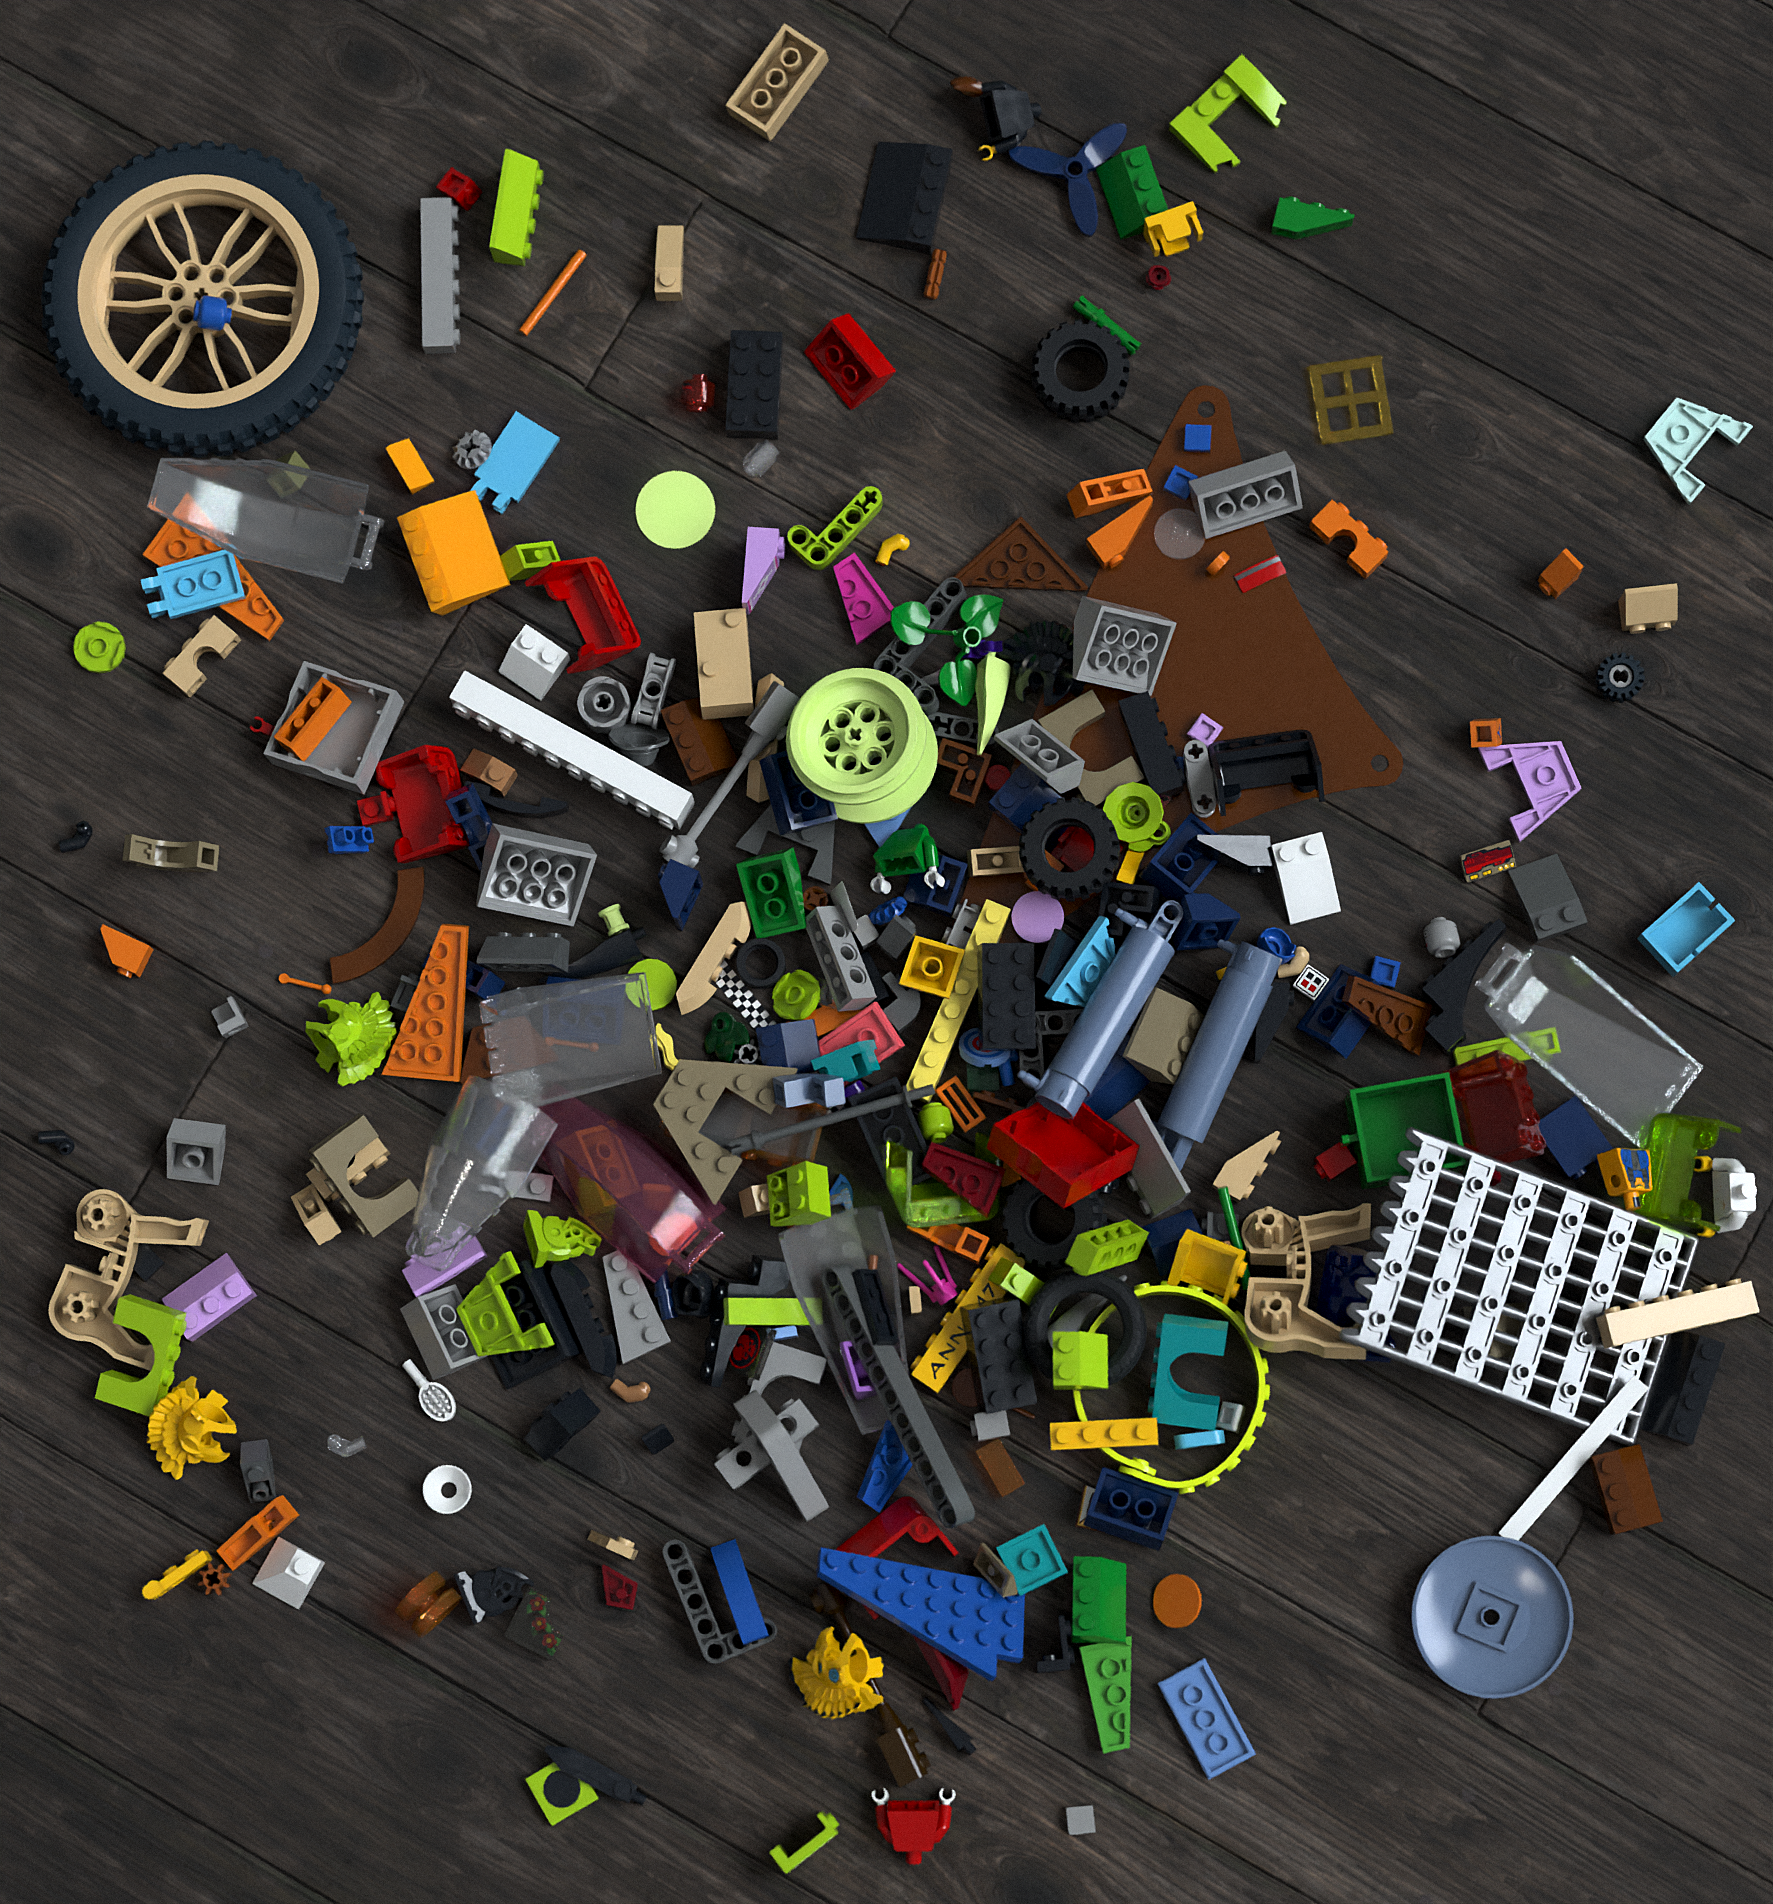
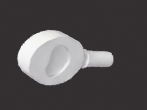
M411 1359L406 1361L402 1366L415 1381L416 1386L420 1388L419 1401L424 1411L437 1421L445 1422L451 1420L456 1413V1403L452 1394L441 1384L429 1382Z

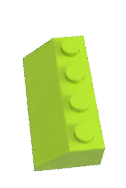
M505 149L489 248L494 262L525 266L526 258L530 259L532 244L528 243L529 235L534 234L536 220L532 219L533 210H538L539 194H536L537 185H542L543 170H540L538 161L510 149Z

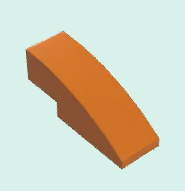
M283 1495L271 1501L259 1514L252 1517L216 1551L234 1571L291 1524L299 1514Z

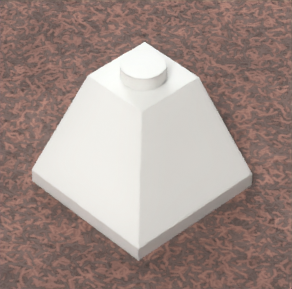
M278 1537L252 1584L299 1609L325 1562Z

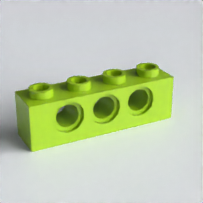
M1124 1220L1079 1234L1065 1263L1072 1266L1077 1274L1088 1276L1137 1260L1149 1232L1130 1220Z

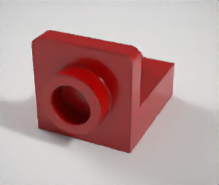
M452 167L436 186L441 193L449 198L451 197L466 211L472 207L482 194L481 189L471 178Z
M386 791L380 792L381 795L358 800L357 804L362 825L367 827L394 820L392 812L397 810L393 796L389 797Z

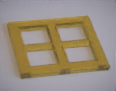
M1383 356L1356 358L1309 365L1307 367V371H1310L1322 445L1394 433L1381 362ZM1372 367L1376 390L1353 393L1350 370ZM1343 371L1347 395L1325 398L1321 374ZM1378 401L1381 425L1359 428L1356 404ZM1349 405L1352 429L1330 432L1327 409Z

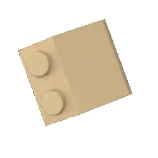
M1677 583L1625 589L1618 601L1622 631L1638 634L1645 632L1646 628H1655L1656 631L1671 629V626L1677 621Z

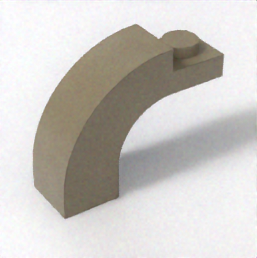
M129 834L125 835L123 861L157 870L217 871L219 845L202 841L168 842Z

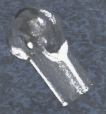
M332 1434L327 1439L329 1450L345 1458L368 1448L363 1436L350 1442L337 1434Z

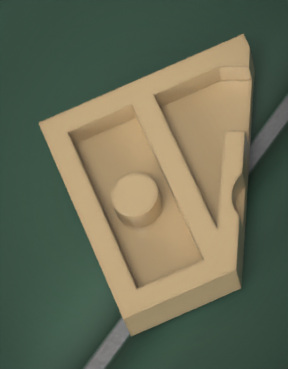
M591 1530L587 1539L631 1560H635L638 1550L633 1549L635 1543L618 1536L617 1540H613Z

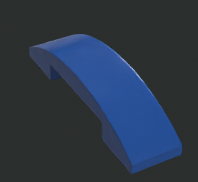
M736 1539L711 1547L718 1574L743 1645L769 1636Z

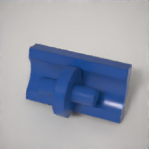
M328 826L324 828L329 838L327 841L329 853L369 852L368 845L374 842L372 829L365 828V826Z

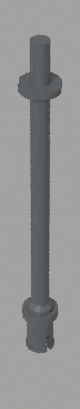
M933 1084L909 1091L907 1086L903 1085L902 1093L764 1133L757 1132L755 1129L751 1131V1134L728 1139L730 1147L741 1144V1146L731 1148L733 1156L753 1149L759 1151L762 1150L761 1147L767 1142L902 1103H906L908 1108H913L911 1101L934 1095L935 1090Z

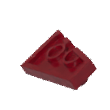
M931 1142L922 1164V1169L983 1216L988 1217L1005 1176L1006 1168Z

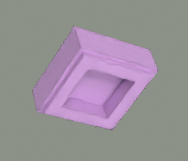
M1201 713L1187 733V736L1192 740L1202 741L1208 750L1209 745L1215 741L1223 727Z

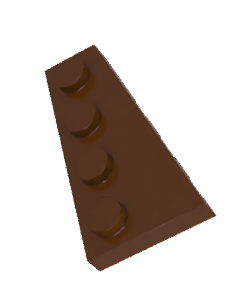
M1348 976L1342 1002L1410 1054L1419 1056L1425 1036V1028L1427 1027L1425 1023L1429 1019L1432 1005L1356 976Z

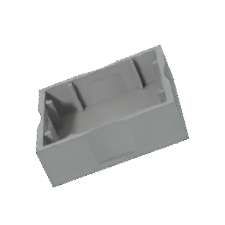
M304 661L290 691L286 709L277 721L263 754L273 765L365 795L402 709L404 700L396 690L365 680L351 679L339 674L337 671ZM323 677L338 686L352 703L306 761L303 762L297 759L293 753L285 751L274 738V735L319 679Z

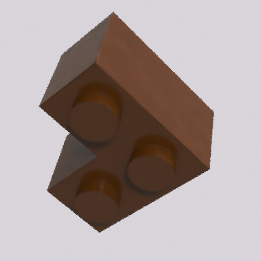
M942 738L938 749L936 769L956 775L949 794L950 801L974 809L986 774L990 768L992 755L984 752L981 755H977L976 749Z

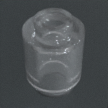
M765 439L762 443L758 442L742 459L744 463L742 468L752 478L755 475L761 478L777 461L776 457L780 453Z

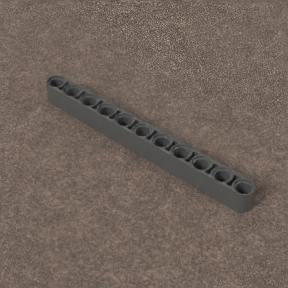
M849 1263L826 1268L821 1276L823 1286L944 1527L951 1529L971 1522L975 1516L974 1507L894 1346L873 1345L852 1275L855 1268Z

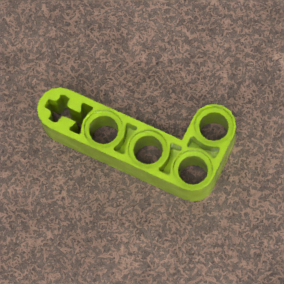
M872 486L862 489L818 537L803 525L793 526L787 535L790 549L812 569L824 570L880 512L883 504L881 492ZM875 497L876 503L870 502L866 505V498L873 499ZM852 514L860 517L859 522L856 524H850L846 519ZM833 533H839L843 536L842 540L837 543L831 542L829 537ZM798 534L806 537V541L802 544H796L792 539ZM817 551L825 554L824 559L821 561H815L811 556Z

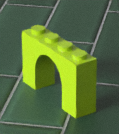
M131 1294L119 1297L113 1323L139 1331L149 1339L155 1354L154 1365L151 1372L144 1379L115 1370L101 1373L95 1399L146 1416L154 1412L153 1407L159 1403V1399L167 1395L168 1388L174 1380L173 1368L175 1361L180 1355V1338L187 1326L185 1321L186 1312Z

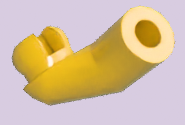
M895 534L884 540L875 562L887 566L893 551L897 549L905 551L909 547V539L904 537L903 534Z

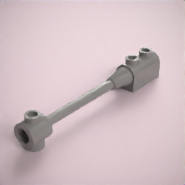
M775 680L745 722L753 730L742 750L741 757L687 835H677L676 837L669 835L664 840L659 850L663 854L662 857L668 862L672 859L691 868L696 866L700 857L696 855L698 848L695 840L750 760H753L775 738L781 741L785 737L787 727L784 725L800 699L798 696Z

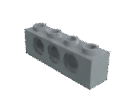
M841 905L816 907L805 917L806 930L838 1012L863 1010L877 996Z
M793 1399L787 1401L780 1407L782 1412L777 1415L780 1422L784 1419H790L794 1422L793 1431L788 1433L794 1445L820 1426L800 1399L796 1402ZM750 1431L737 1440L739 1445L732 1451L728 1447L716 1456L718 1461L715 1463V1466L733 1490L738 1489L771 1463L766 1452L759 1448L757 1438ZM743 1451L749 1452L752 1457L750 1464L747 1466H740L737 1463V1456Z

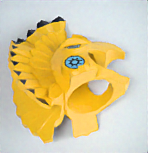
M834 1627L826 1628L820 1633L815 1649L808 1653V1661L804 1662L795 1657L788 1660V1664L792 1669L788 1676L791 1681L796 1682L795 1689L802 1692L800 1699L805 1702L803 1706L813 1711L814 1714L821 1715L823 1718L830 1717L831 1719L842 1718L852 1712H865L867 1709L874 1708L876 1704L883 1702V1696L873 1693V1689L866 1684L870 1678L883 1676L881 1657L870 1659L862 1640L855 1633L850 1635L841 1652L839 1649L840 1642L833 1636ZM855 1649L857 1651L856 1655L850 1656Z

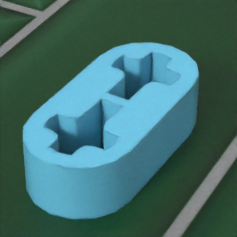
M1224 1430L1174 1436L1176 1450L1226 1443Z

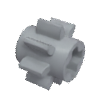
M754 1039L750 1041V1044L741 1045L740 1050H734V1054L739 1056V1059L735 1060L734 1063L756 1065L758 1061L762 1062L761 1056H759L760 1049L754 1046ZM746 1050H749L750 1053L755 1052L753 1054L754 1060H743L745 1057L744 1052Z

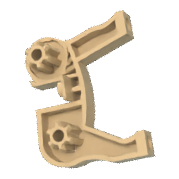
M99 1189L88 1193L81 1200L77 1208V1231H74L75 1239L111 1252L108 1257L104 1256L101 1260L99 1271L103 1272L102 1275L72 1264L65 1265L49 1304V1317L55 1329L67 1338L94 1343L107 1351L115 1359L151 1371L155 1360L152 1344L142 1343L129 1328L113 1323L115 1315L113 1308L118 1303V1298L122 1296L130 1280L139 1243L201 1246L209 1221L202 1218L180 1221L171 1217L142 1216L121 1195L114 1191Z
M1363 1203L1354 1209L1346 1211H1328L1310 1216H1299L1298 1221L1279 1210L1272 1209L1271 1206H1266L1264 1209L1254 1211L1245 1219L1242 1225L1241 1236L1250 1264L1287 1266V1279L1249 1277L1245 1306V1330L1249 1340L1255 1346L1274 1353L1299 1350L1310 1352L1323 1358L1366 1360V1349L1340 1339L1339 1333L1344 1329L1343 1327L1335 1325L1308 1309L1307 1305L1311 1289L1310 1252L1370 1239L1371 1204ZM1359 1324L1350 1328L1358 1329Z

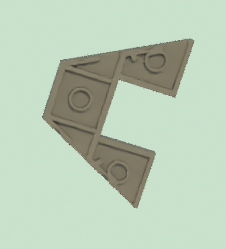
M679 1059L652 1105L712 1204L716 1205L743 1159L736 1155L733 1156L731 1152L699 1133L700 1128L720 1095L727 1088L771 1115L777 1105L774 1099L773 1077L793 1075L798 1069Z

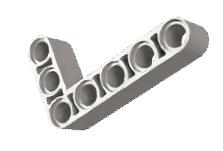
M755 1389L733 1404L735 1409L762 1445L806 1522L828 1509V1503L788 1432L758 1391Z

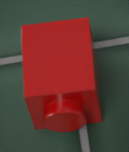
M1339 1142L1317 1156L1314 1160L1316 1165L1313 1167L1321 1179L1326 1178L1330 1182L1355 1166L1357 1162L1346 1146L1341 1147Z

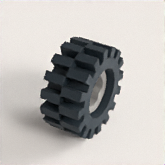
M1622 652L1620 655L1614 653L1611 657H1606L1600 664L1596 672L1595 682L1596 684L1598 683L1597 689L1599 692H1603L1602 696L1604 698L1609 697L1612 702L1619 700L1620 703L1624 702V700L1629 701L1638 694L1645 679V676H1643L1644 668L1640 667L1641 662L1639 660L1635 661L1633 659V655L1626 656V653ZM1615 672L1619 674L1624 672L1627 676V681L1625 683L1623 681L1617 683L1613 678V674Z

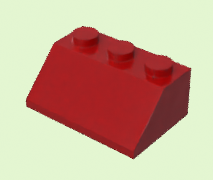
M849 313L830 320L804 351L851 410L882 388L896 372Z

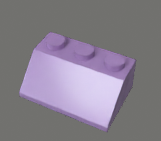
M463 1227L450 1235L451 1241L444 1245L440 1241L428 1248V1255L421 1259L417 1255L405 1262L407 1267L402 1271L416 1297L431 1292L488 1257L471 1229L465 1231Z
M225 1253L162 1298L165 1306L186 1312L185 1321L187 1326L184 1336L187 1340L193 1342L257 1295L230 1256Z

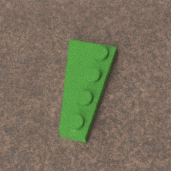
M1132 1636L1126 1637V1644L1097 1643L1079 1648L1102 1753L1130 1748Z

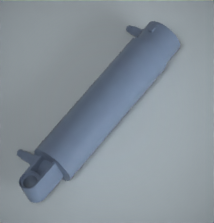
M1167 901L1155 911L1149 923L1136 918L1120 908H1117L1115 911V916L1132 927L1041 1079L1039 1080L1023 1070H1020L1017 1075L1024 1083L1034 1088V1091H1036L1034 1098L1047 1110L1062 1118L1071 1120L1076 1115L1085 1098L1091 1095L1175 953V950L1168 941L1183 917V908L1176 901ZM1164 909L1172 911L1174 914L1173 920H1168L1164 916Z
M1222 939L1218 941L1217 945L1219 948L1232 954L1231 959L1157 1122L1151 1120L1179 1171H1181L1194 1141L1203 1143L1271 993L1273 988L1271 984L1283 960L1241 941L1240 945Z

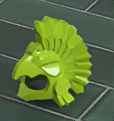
M379 992L373 993L369 1003H366L363 1008L357 1002L346 1004L335 999L320 1001L318 1007L326 1009L328 1020L332 1023L322 1024L309 1021L305 1023L306 1034L320 1052L315 1059L316 1062L326 1072H330L333 1064L338 1062L337 1070L340 1075L337 1084L342 1087L347 1084H355L357 1081H363L367 1076L373 1075L374 1069L380 1067L381 1060L385 1058L386 1051L391 1047V1040L397 1034L395 1023L391 1022L393 1013L388 1011L390 1008L389 1001L381 1000ZM319 1032L323 1034L327 1039L322 1038Z

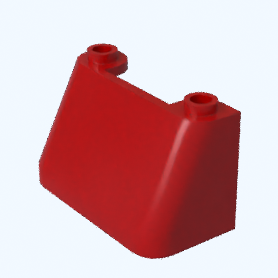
M425 744L378 762L376 780L384 788L392 790L403 836L396 839L393 847L398 863H408L464 849L469 846V839L461 823L456 824L445 802L450 792L462 788L457 762L449 748Z

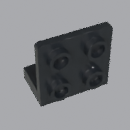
M1064 1615L1058 1616L1063 1659H1058L1057 1654L1041 1656L1042 1661L1036 1663L1037 1674L1070 1670V1664L1075 1663L1073 1647L1068 1648L1067 1637L1072 1636L1070 1620L1065 1621Z

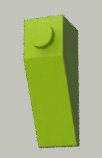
M1001 1257L988 1278L989 1281L1029 1306L1033 1296L1040 1287L1045 1284L1016 1263Z

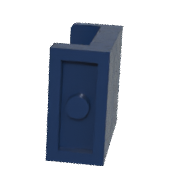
M1577 1096L1530 1127L1535 1137L1539 1136L1562 1169L1566 1180L1571 1176L1574 1180L1588 1172L1585 1168L1593 1161L1596 1166L1599 1164L1598 1154L1612 1149V1146Z

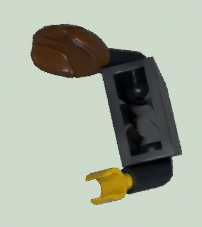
M962 76L950 81L951 86L955 90L961 91L964 95L979 97L989 143H994V146L984 145L979 148L978 151L984 148L990 151V156L981 159L982 161L990 160L995 153L1002 154L1018 147L1027 137V130L1034 127L1033 118L1041 116V106L1038 102L1030 103L1028 94L1025 91H1018L1016 87L1003 80L983 83L973 77Z

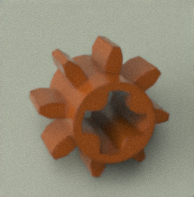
M209 1563L208 1571H199L200 1575L203 1576V1581L199 1582L198 1585L207 1587L205 1594L210 1595L214 1589L217 1595L220 1596L222 1595L221 1589L223 1587H231L226 1582L227 1578L232 1574L223 1572V1564L214 1569L213 1564ZM219 1573L217 1578L220 1579V1583L212 1585V1580L209 1579L210 1575Z

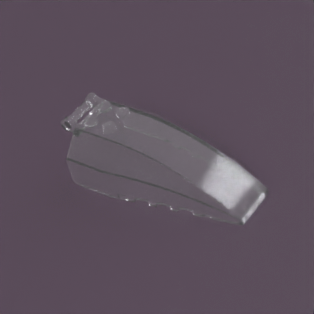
M846 1188L840 1190L841 1193L830 1196V1206L844 1203L846 1210L832 1213L830 1218L814 1224L795 1225L778 1233L794 1293L809 1321L862 1435L883 1429L886 1419L889 1421L890 1419L878 1395L857 1401L839 1345L841 1342L851 1340L823 1286L821 1276L826 1268L849 1263L855 1270L878 1269L899 1339L894 1348L907 1374L908 1365L897 1262L881 1205L853 1208L849 1190Z

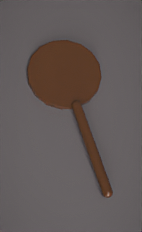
M971 1368L960 1371L953 1379L952 1392L957 1402L970 1408L977 1407ZM1019 1407L1011 1409L1030 1419L1035 1418L1034 1414Z

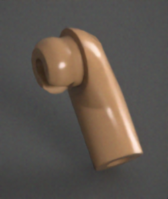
M618 1378L609 1388L628 1403L643 1401L648 1397L651 1390L646 1382H640L638 1385L628 1387Z

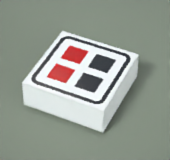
M1308 964L1292 987L1312 1001H1315L1329 981V978Z

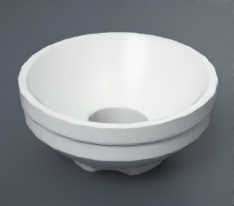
M443 1465L432 1470L427 1475L423 1485V1495L427 1504L433 1510L443 1514H451L461 1510L468 1503L472 1493L471 1482L467 1474L460 1468L451 1465ZM447 1482L454 1483L457 1488V1492L452 1498H445L441 1492L442 1486Z

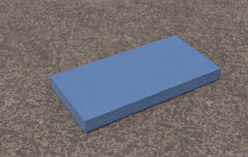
M1205 1658L1158 1683L1208 1780L1256 1754Z

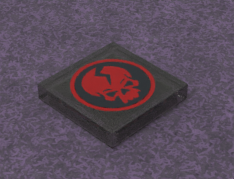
M747 1325L731 1352L725 1371L759 1381L777 1331L762 1325Z

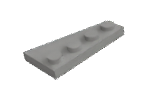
M627 1246L603 1257L623 1365L671 1342Z

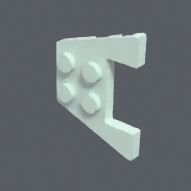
M1676 398L1646 434L1644 441L1686 503L1690 505L1704 488L1705 484L1685 469L1688 463L1714 431H1718L1738 446L1753 426Z

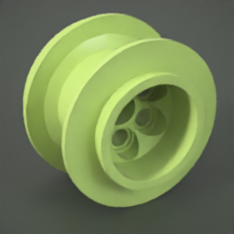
M852 668L838 671L822 678L812 685L799 699L788 722L786 747L788 758L795 774L814 794L834 802L838 818L844 821L865 824L894 818L912 807L922 797L933 779L938 760V745L934 729L912 691L900 680L885 672L868 668ZM891 733L888 740L880 741L883 734ZM856 736H858V737H860L861 739H860L859 741H857V740L854 739V738H855ZM837 744H840L839 749L835 751ZM882 757L879 764L871 765L873 758ZM856 762L855 768L849 771L845 770L847 764Z

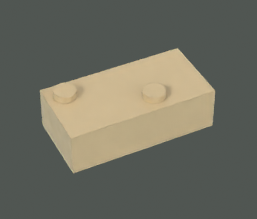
M784 23L727 102L726 108L729 115L771 142L828 63L829 58L826 50Z
M746 609L694 612L700 705L703 720L751 715L754 710Z

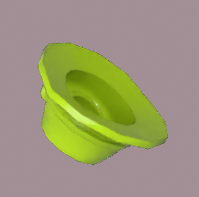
M1136 782L1118 786L1106 797L1103 811L1115 826L1118 839L1131 844L1147 840L1159 829L1164 814L1160 797L1150 786Z

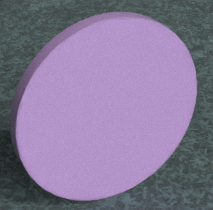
M1040 891L1029 892L1019 898L1013 907V927L1017 934L1028 942H1048L1052 937L1054 929L1061 930L1063 926L1064 912L1058 900L1051 898V895L1047 893L1044 895Z

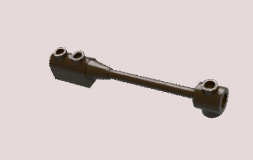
M826 1582L813 1589V1593L809 1594L810 1599L818 1614L823 1612L824 1614L834 1616L847 1642L853 1633L843 1612L848 1603L846 1597L849 1595ZM854 1649L851 1653L852 1656L856 1655L857 1651ZM870 1678L866 1684L873 1689V1693L883 1696L875 1678ZM883 1697V1702L876 1704V1711L885 1734L876 1739L900 1788L928 1774L926 1768L930 1767L931 1764L925 1752L919 1754L915 1744L920 1741L914 1728L907 1729L906 1724H903Z

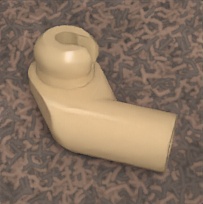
M1302 946L1296 947L1294 951L1295 956L1291 959L1290 963L1279 966L1277 971L1278 979L1298 975L1303 972L1309 961V953L1306 948Z

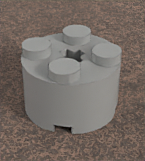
M600 676L589 680L582 687L578 696L577 706L581 718L596 733H610L611 729L623 726L630 719L631 701L628 692L623 684L612 678ZM602 701H606L608 704L607 709L601 707Z

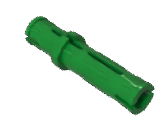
M1083 295L1078 299L1079 301L1075 302L1072 308L1088 321L1097 322V327L1099 328L1105 325L1110 329L1112 336L1117 334L1121 339V346H1125L1130 356H1133L1135 350L1140 348L1142 343L1138 342L1106 316L1102 308L1098 309Z

